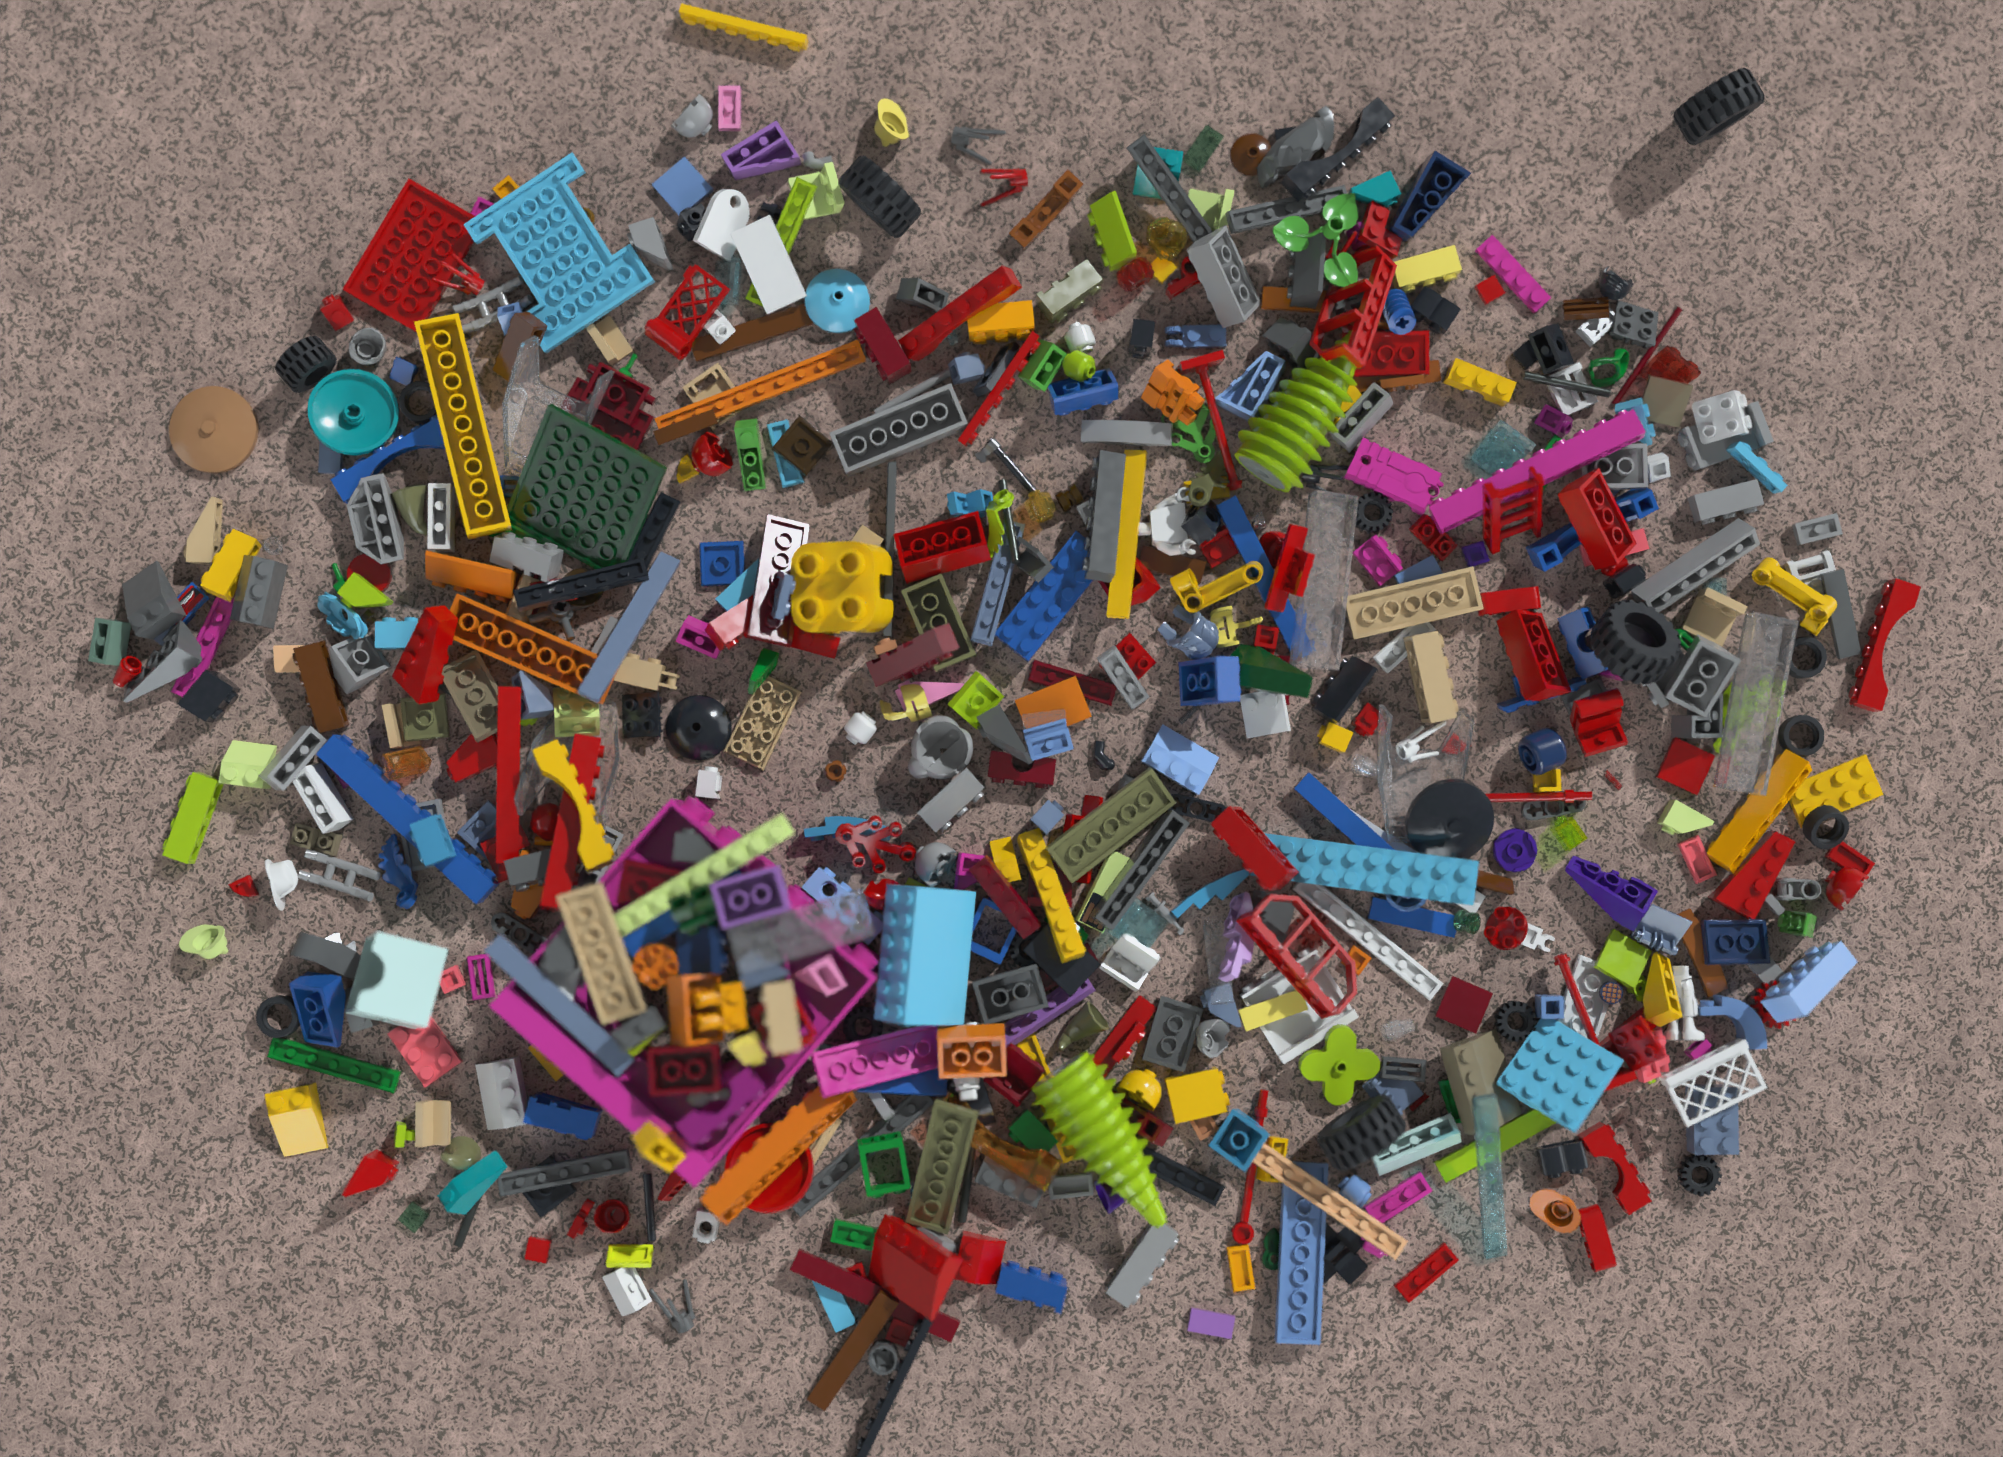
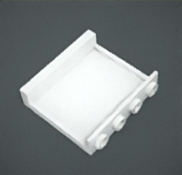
M1309 947L1303 949L1298 953L1299 957L1295 959L1297 963L1304 967L1306 973L1320 959L1315 948L1311 950ZM1324 965L1313 980L1318 983L1319 988L1337 1006L1344 995ZM1279 970L1274 973L1269 971L1260 977L1262 981L1255 985L1251 982L1243 987V993L1239 995L1245 1005L1250 1006L1293 991L1295 988ZM1306 1002L1308 1010L1260 1026V1029L1280 1061L1285 1064L1325 1039L1327 1031L1332 1026L1337 1024L1347 1025L1357 1019L1359 1016L1356 1011L1348 1004L1341 1014L1321 1019Z

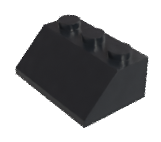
M1353 655L1348 659L1344 657L1337 666L1340 669L1335 676L1331 675L1324 684L1327 688L1322 694L1318 692L1311 701L1314 704L1311 710L1327 722L1334 724L1340 722L1378 670L1376 667Z

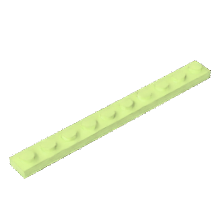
M780 813L613 914L621 937L668 910V899L685 892L690 896V890L707 883H713L794 834V830L783 813Z

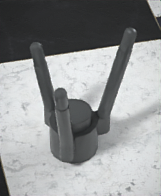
M955 126L951 143L957 145L956 150L964 151L974 158L992 165L990 160L968 149L965 145H970L971 138L989 139V136L982 134L1005 135L1006 131Z
M686 1279L683 1280L688 1313L685 1310L678 1312L671 1299L668 1298L667 1303L673 1313L672 1316L652 1288L649 1290L654 1300L670 1320L673 1328H676L678 1334L693 1328L694 1323L692 1320L696 1318L692 1309Z

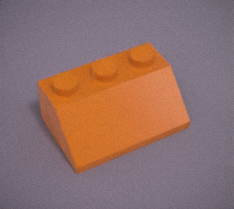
M703 973L667 976L671 1045L691 1046L725 1041L724 1031L718 1030V1027L703 1031L698 1029L697 1024L702 1023L697 1022V1017L716 1014L715 1005L697 1008L695 1001L700 1000L694 999L695 993L713 991V984L721 983V974Z
M1004 1023L937 1026L939 1079L1006 1076Z

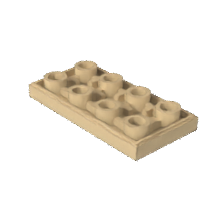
M768 676L754 694L750 696L724 752L764 771L802 692Z

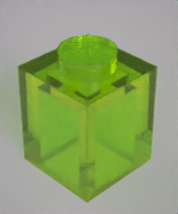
M1561 816L1553 822L1554 826L1550 828V831L1564 851H1571L1588 839L1573 817L1565 818V816Z

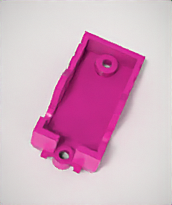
M1364 437L1344 476L1345 479L1352 480L1358 485H1363L1364 488L1371 489L1376 494L1381 493V496H1386L1387 500L1391 502L1398 501L1411 507L1412 512L1421 516L1425 513L1427 506L1432 505L1433 499L1440 492L1439 488H1442L1444 485L1440 481L1442 473L1429 468L1421 462H1416L1399 453L1389 451L1388 448L1381 447L1375 442H1370ZM1362 459H1367L1368 463L1363 464ZM1429 490L1435 491V494L1430 495Z

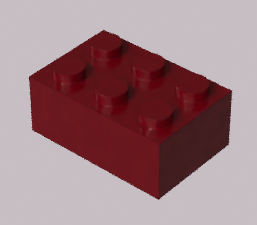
M877 307L854 319L856 326L853 328L854 334L861 345L865 343L866 346L864 348L871 363L876 361L877 373L883 382L887 380L889 385L912 372L910 361Z
M720 1042L691 1046H656L647 1049L650 1096L716 1092L723 1089Z

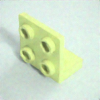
M833 162L824 163L821 172L796 176L817 186L804 220L841 212L845 202L838 185ZM791 177L788 179L790 191L793 187L796 177Z
M1196 189L1189 190L1188 197L1212 231L1228 225L1225 213L1231 210L1235 190L1226 189L1224 195Z
M553 688L555 737H571L575 734L587 736L600 735L599 703L564 688Z

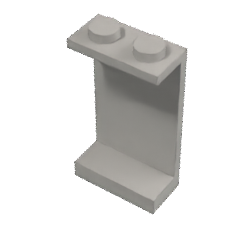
M1758 401L1745 407L1746 415H1749L1752 420L1751 434L1744 436L1736 435L1709 444H1702L1697 425L1687 426L1678 431V441L1681 447H1684L1686 450L1688 466L1692 467L1693 471H1697L1733 458L1726 449L1732 443L1738 441L1747 443L1752 450L1774 442Z

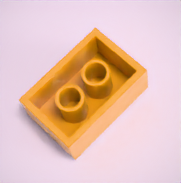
M1032 300L997 303L967 320L969 342L974 341V344H985L987 340H995L997 343L1007 342L1008 338H1017L1018 341H1025L1030 333L1034 332Z

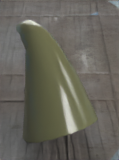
M412 485L392 492L393 500L407 525L416 533L428 535V526L425 523L423 509L428 485Z
M1087 1001L1063 1031L1058 1042L1060 1050H1064L1073 1042L1109 1030L1108 1022L1090 1001Z
M457 1136L451 1139V1144L446 1146L444 1154H441L440 1157L455 1170L465 1171L480 1161L481 1149L472 1138Z

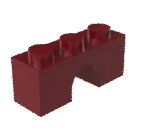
M991 751L987 777L992 778L991 782L1004 784L1005 780H1013V785L1026 786L1027 782L1035 783V788L1048 789V785L1053 786L1056 759L1044 757L1034 760L1033 766L1029 771L1019 772L1012 765L1011 754Z

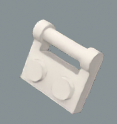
M1580 362L1550 375L1551 377L1572 381L1569 375L1573 373L1577 382L1588 384L1581 371L1582 366ZM1547 385L1558 410L1568 416L1598 402L1597 397L1592 394L1582 392L1585 400L1581 401L1577 391Z
M1828 550L1820 552V555L1784 563L1788 573L1819 593L1823 592L1820 574L1836 570L1831 553ZM1820 563L1824 564L1825 569L1799 576L1797 571Z

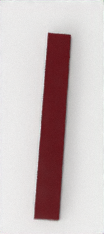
M800 1248L790 1266V1271L868 1306L881 1289L899 1301L891 1316L915 1326L919 1318L923 1319L924 1317L876 1282ZM938 1311L928 1333L952 1342L960 1320Z

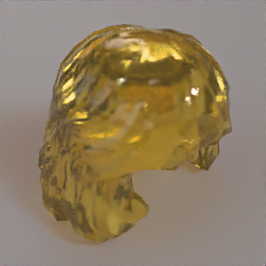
M1167 217L1156 218L1147 226L1146 241L1160 260L1167 259L1172 261L1187 243L1186 229L1174 219Z

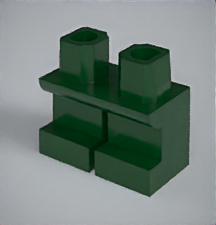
M708 883L690 890L691 900L687 892L667 900L674 920L677 921L682 933L686 932L691 936L698 933L699 925L707 923L708 926L713 927L719 924L717 907Z

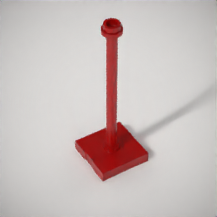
M1223 350L1181 361L1176 369L1181 376L1196 372L1200 376L1230 482L1226 486L1230 491L1241 489L1243 482L1238 480L1207 372L1210 367L1220 365L1225 359Z
M1566 953L1559 954L1553 957L1555 960L1553 963L1555 966L1559 965L1587 1038L1600 1046L1567 963L1570 961V957H1567ZM1621 1066L1604 1092L1638 1079L1635 1070Z

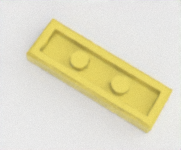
M1295 989L1238 1009L1245 1031H1249L1306 1011L1308 1007L1305 999Z

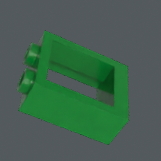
M901 1131L857 1139L867 1197L880 1198L886 1193L901 1194L906 1192V1189H911ZM898 1147L903 1180L871 1186L865 1153Z

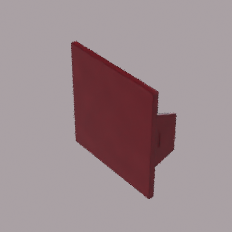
M1452 976L1435 1016L1476 1034L1493 993Z

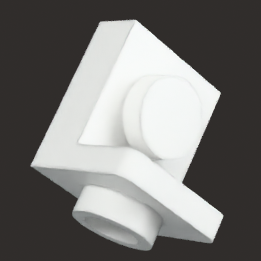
M717 309L703 327L719 344H722L735 332V328Z

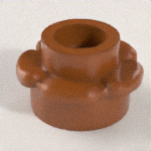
M838 760L828 763L825 767L826 777L830 781H842L847 773L846 766L842 765V762Z

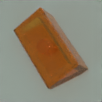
M422 746L382 754V760L390 780L425 773L429 770L432 762Z

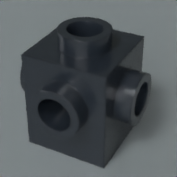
M702 204L691 209L689 207L685 208L679 214L676 224L677 229L688 242L693 240L706 211Z

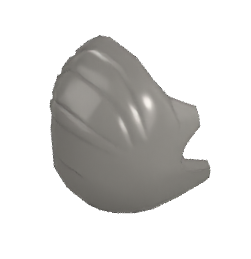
M370 327L356 332L349 342L350 356L356 362L363 365H370L380 361L387 350L384 336L378 330Z
M1209 1019L1198 1025L1196 1044L1204 1055L1210 1058L1218 1057L1228 1047L1225 1036L1230 1032V1028L1227 1022L1220 1019Z

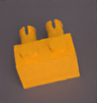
M731 981L713 984V991L694 994V999L700 1000L695 1001L697 1008L715 1005L716 1014L697 1017V1022L702 1023L697 1024L700 1031L717 1027L718 1030L724 1032L748 1028L743 982Z

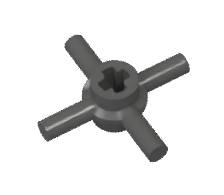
M567 601L550 604L547 611L527 617L530 625L551 619L556 624L562 626L567 641H572L575 639V635L569 621L572 619L574 612L594 606V604L586 607H576L570 605Z

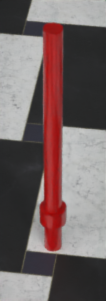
M1564 790V792L1485 794L1490 802L1564 801L1565 803H1574L1575 800H1592V791L1574 792V790Z
M1260 1089L1258 1105L1255 1106L1254 1110L1255 1121L1262 1127L1264 1125V1118L1267 1117L1268 1113L1266 1105L1269 1090ZM1253 1162L1247 1169L1240 1214L1241 1222L1249 1221L1257 1165Z

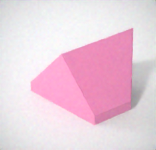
M831 954L791 976L824 992L826 996L847 986Z

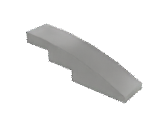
M1082 420L1081 442L1105 443L1109 445L1127 444L1129 446H1172L1173 424L1126 420Z

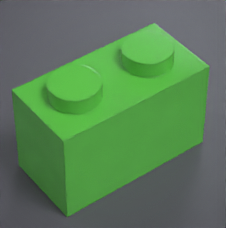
M1040 340V347L1035 354L1030 355L1027 360V366L1018 374V377L1032 388L1045 392L1062 366L1067 354L1054 343Z

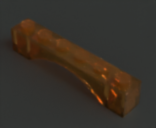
M950 1092L942 1100L971 1109L967 1102L960 1101V1098ZM977 1118L971 1147L1046 1192L1055 1180L1063 1161L1045 1150H1031L1012 1145L990 1132Z

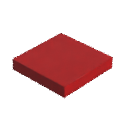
M1673 737L1656 777L1693 795H1698L1715 755Z

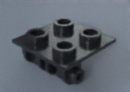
M659 692L622 695L623 738L661 737L663 732L660 722L662 719L660 717V713H662V710H660L662 697H660Z

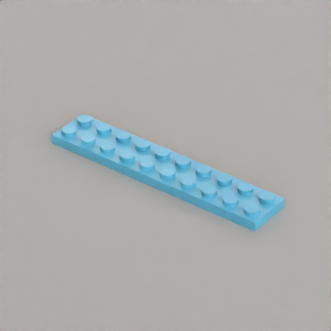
M1264 833L1299 871L1291 881L1474 906L1479 861Z

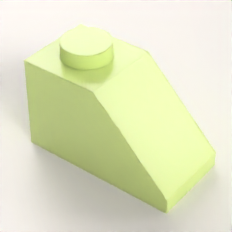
M1669 800L1657 823L1662 825L1661 829L1664 832L1674 835V833L1683 834L1711 826L1714 821L1677 800Z

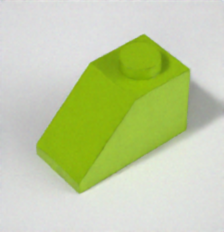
M354 572L337 592L343 597L341 601L349 608L353 606L360 609L389 606L394 602L364 577Z

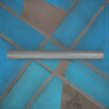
M949 368L874 409L875 414L906 402L951 377Z

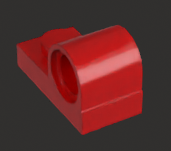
M1189 256L1183 259L1179 273L1182 279L1175 278L1167 284L1168 287L1165 293L1169 300L1200 283L1197 271L1191 273L1185 269L1186 265H1193Z

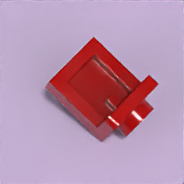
M333 294L328 295L321 301L320 310L335 331L354 321V317L342 302L339 294L335 296Z

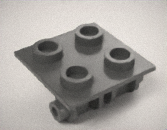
M1617 300L1614 327L1610 328L1608 336H1611L1614 340L1622 341L1624 339V343H1628L1631 340V345H1637L1644 349L1647 347L1651 348V346L1654 347L1659 312Z
M1254 889L1251 898L1253 909L1270 893ZM1270 901L1258 915L1262 923L1276 935V939L1281 943L1287 937L1295 907L1292 903Z

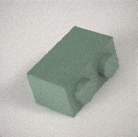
M95 617L88 661L119 666L121 659L126 658L131 624L114 619Z

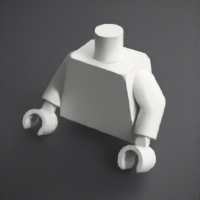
M1181 487L1177 493L1165 498L1154 506L1153 510L1150 511V522H1143L1139 525L1138 536L1151 535L1152 546H1156L1158 550L1169 556L1180 555L1185 552L1194 555L1196 552L1193 549H1189L1196 542L1188 539L1187 533L1181 527L1186 517L1185 503H1182V500L1190 501L1188 496L1185 497V492L1190 490L1186 487Z

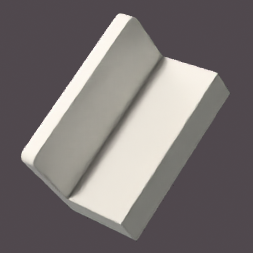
M619 1268L602 1277L622 1316L634 1313L652 1301L636 1268Z

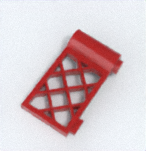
M696 264L693 267L689 266L682 275L685 279L658 317L650 319L644 327L645 335L678 360L684 359L689 354L693 341L730 291L727 286ZM697 272H700L703 275L704 284L694 286L693 278ZM719 286L722 288L717 297L710 298L709 287ZM705 288L706 299L696 301L694 290ZM690 291L692 302L681 304L680 296L683 292ZM707 303L708 310L706 313L698 316L696 305ZM692 306L693 317L683 318L682 308ZM678 309V320L669 321L665 318L670 310ZM694 321L695 328L688 335L684 331V323Z

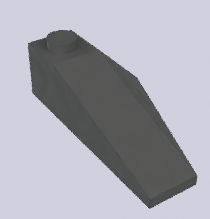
M180 620L162 639L165 643L159 651L154 650L150 654L146 668L142 666L141 672L125 686L124 702L128 703L187 674L192 668H196L202 660V647L183 621Z

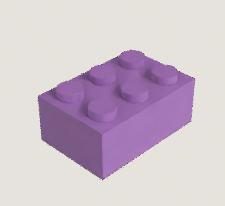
M780 865L710 884L722 929L792 909Z

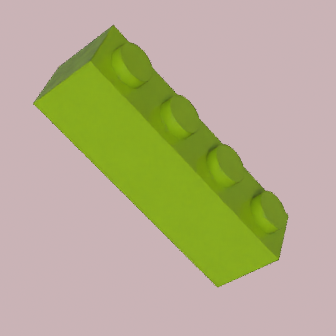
M192 772V775L187 778L185 785L187 789L184 796L179 800V811L171 822L170 828L172 830L169 837L164 841L162 856L185 864H195L224 785L219 783L218 778L200 772Z

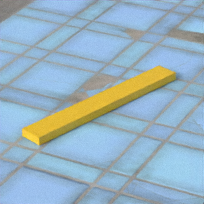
M1146 450L1124 451L1126 459L1116 569L1109 587L1107 618H1130L1147 460Z

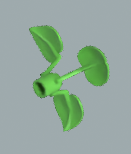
M1355 193L1342 194L1327 201L1322 209V217L1327 222L1312 233H1308L1309 226L1307 222L1299 216L1284 218L1272 230L1277 242L1283 248L1292 252L1305 250L1309 245L1308 238L1320 232H1323L1326 238L1334 239L1333 258L1327 259L1324 263V277L1330 284L1342 288L1358 280V269L1354 258L1347 252L1336 255L1338 241L1340 240L1339 234L1354 227L1358 219Z

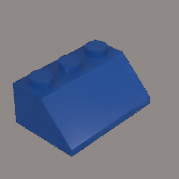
M1110 368L1095 371L1094 376L1086 379L1083 383L1067 378L1051 382L1047 388L1052 410L1055 415L1060 416L1068 415L1071 411L1078 409L1088 410L1098 404L1108 405L1114 400H1118V383Z

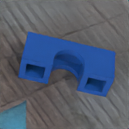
M1590 607L1580 608L1557 618L1559 630L1565 636L1567 650L1573 656L1575 670L1581 676V679L1590 678L1608 671L1607 667L1604 668L1601 665L1600 659L1595 657V650H1591L1585 642L1587 633L1596 624Z

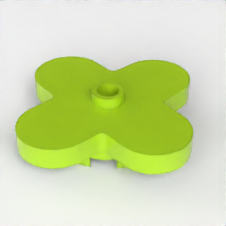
M1344 1024L1332 1026L1326 1033L1325 1046L1322 1049L1306 1051L1300 1057L1298 1063L1299 1070L1306 1079L1310 1081H1323V1095L1333 1105L1346 1104L1353 1096L1354 1082L1356 1080H1369L1376 1076L1380 1069V1060L1377 1055L1369 1049H1356V1035L1350 1027Z

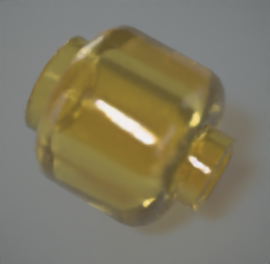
M1037 489L1028 494L1029 498L1024 502V507L1032 521H1038L1039 524L1054 517L1053 513L1056 511V506L1049 492H1040Z

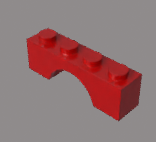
M1598 1122L1577 1135L1583 1141L1584 1148L1589 1155L1593 1157H1608L1615 1163L1618 1170V1182L1612 1194L1623 1212L1630 1215L1652 1202L1648 1196L1651 1193L1644 1182L1639 1181L1637 1177L1639 1174L1633 1163H1628L1625 1158L1627 1152L1620 1143L1617 1145L1613 1138L1616 1135L1610 1125Z

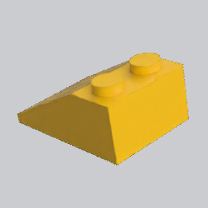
M316 1083L264 1094L268 1117L284 1157L328 1148Z

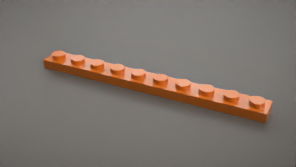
M855 340L654 419L658 429L713 409L716 419H719L866 362V358L859 341Z

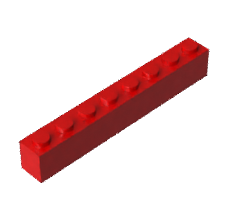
M575 734L569 765L574 764L578 776L575 777L578 785L583 784L588 795L584 798L587 804H590L591 800L595 801L597 788L593 787L595 779L599 780L601 767L597 765L599 758L603 759L605 746L602 745L601 738ZM564 789L540 903L541 910L562 913L557 896L572 891L573 886H578L580 873H576L578 864L582 865L578 852L582 831L581 817L573 799Z

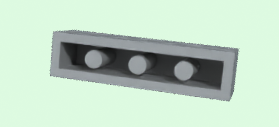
M1166 1223L1158 1229L1149 1224L1105 1287V1293L1126 1308L1130 1304L1134 1305L1141 1295L1139 1291L1143 1285L1147 1287L1153 1278L1152 1272L1156 1267L1160 1268L1166 1259L1164 1255L1168 1249L1172 1250L1179 1240L1177 1238L1178 1232Z

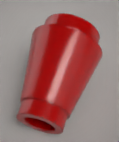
M133 656L121 659L114 675L113 683L118 687H124L141 672L142 664L140 660Z

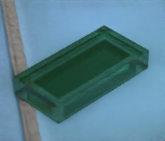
M1206 124L1182 159V162L1200 173L1224 139V136Z

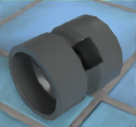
M886 1339L878 1340L873 1344L868 1363L874 1373L886 1375L895 1369L899 1355L897 1345Z

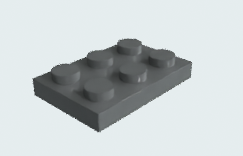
M1160 995L1142 1060L1185 1072L1203 1008Z

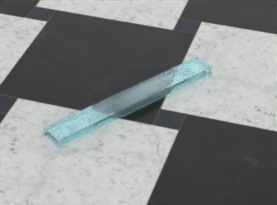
M1494 1093L1472 1097L1483 1255L1486 1259L1507 1255L1497 1096Z

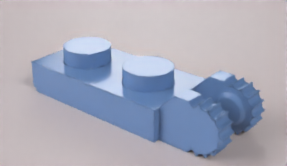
M1221 325L1165 327L1166 334H1182V340L1170 339L1165 341L1166 347H1182V349L1226 348V327L1222 328Z

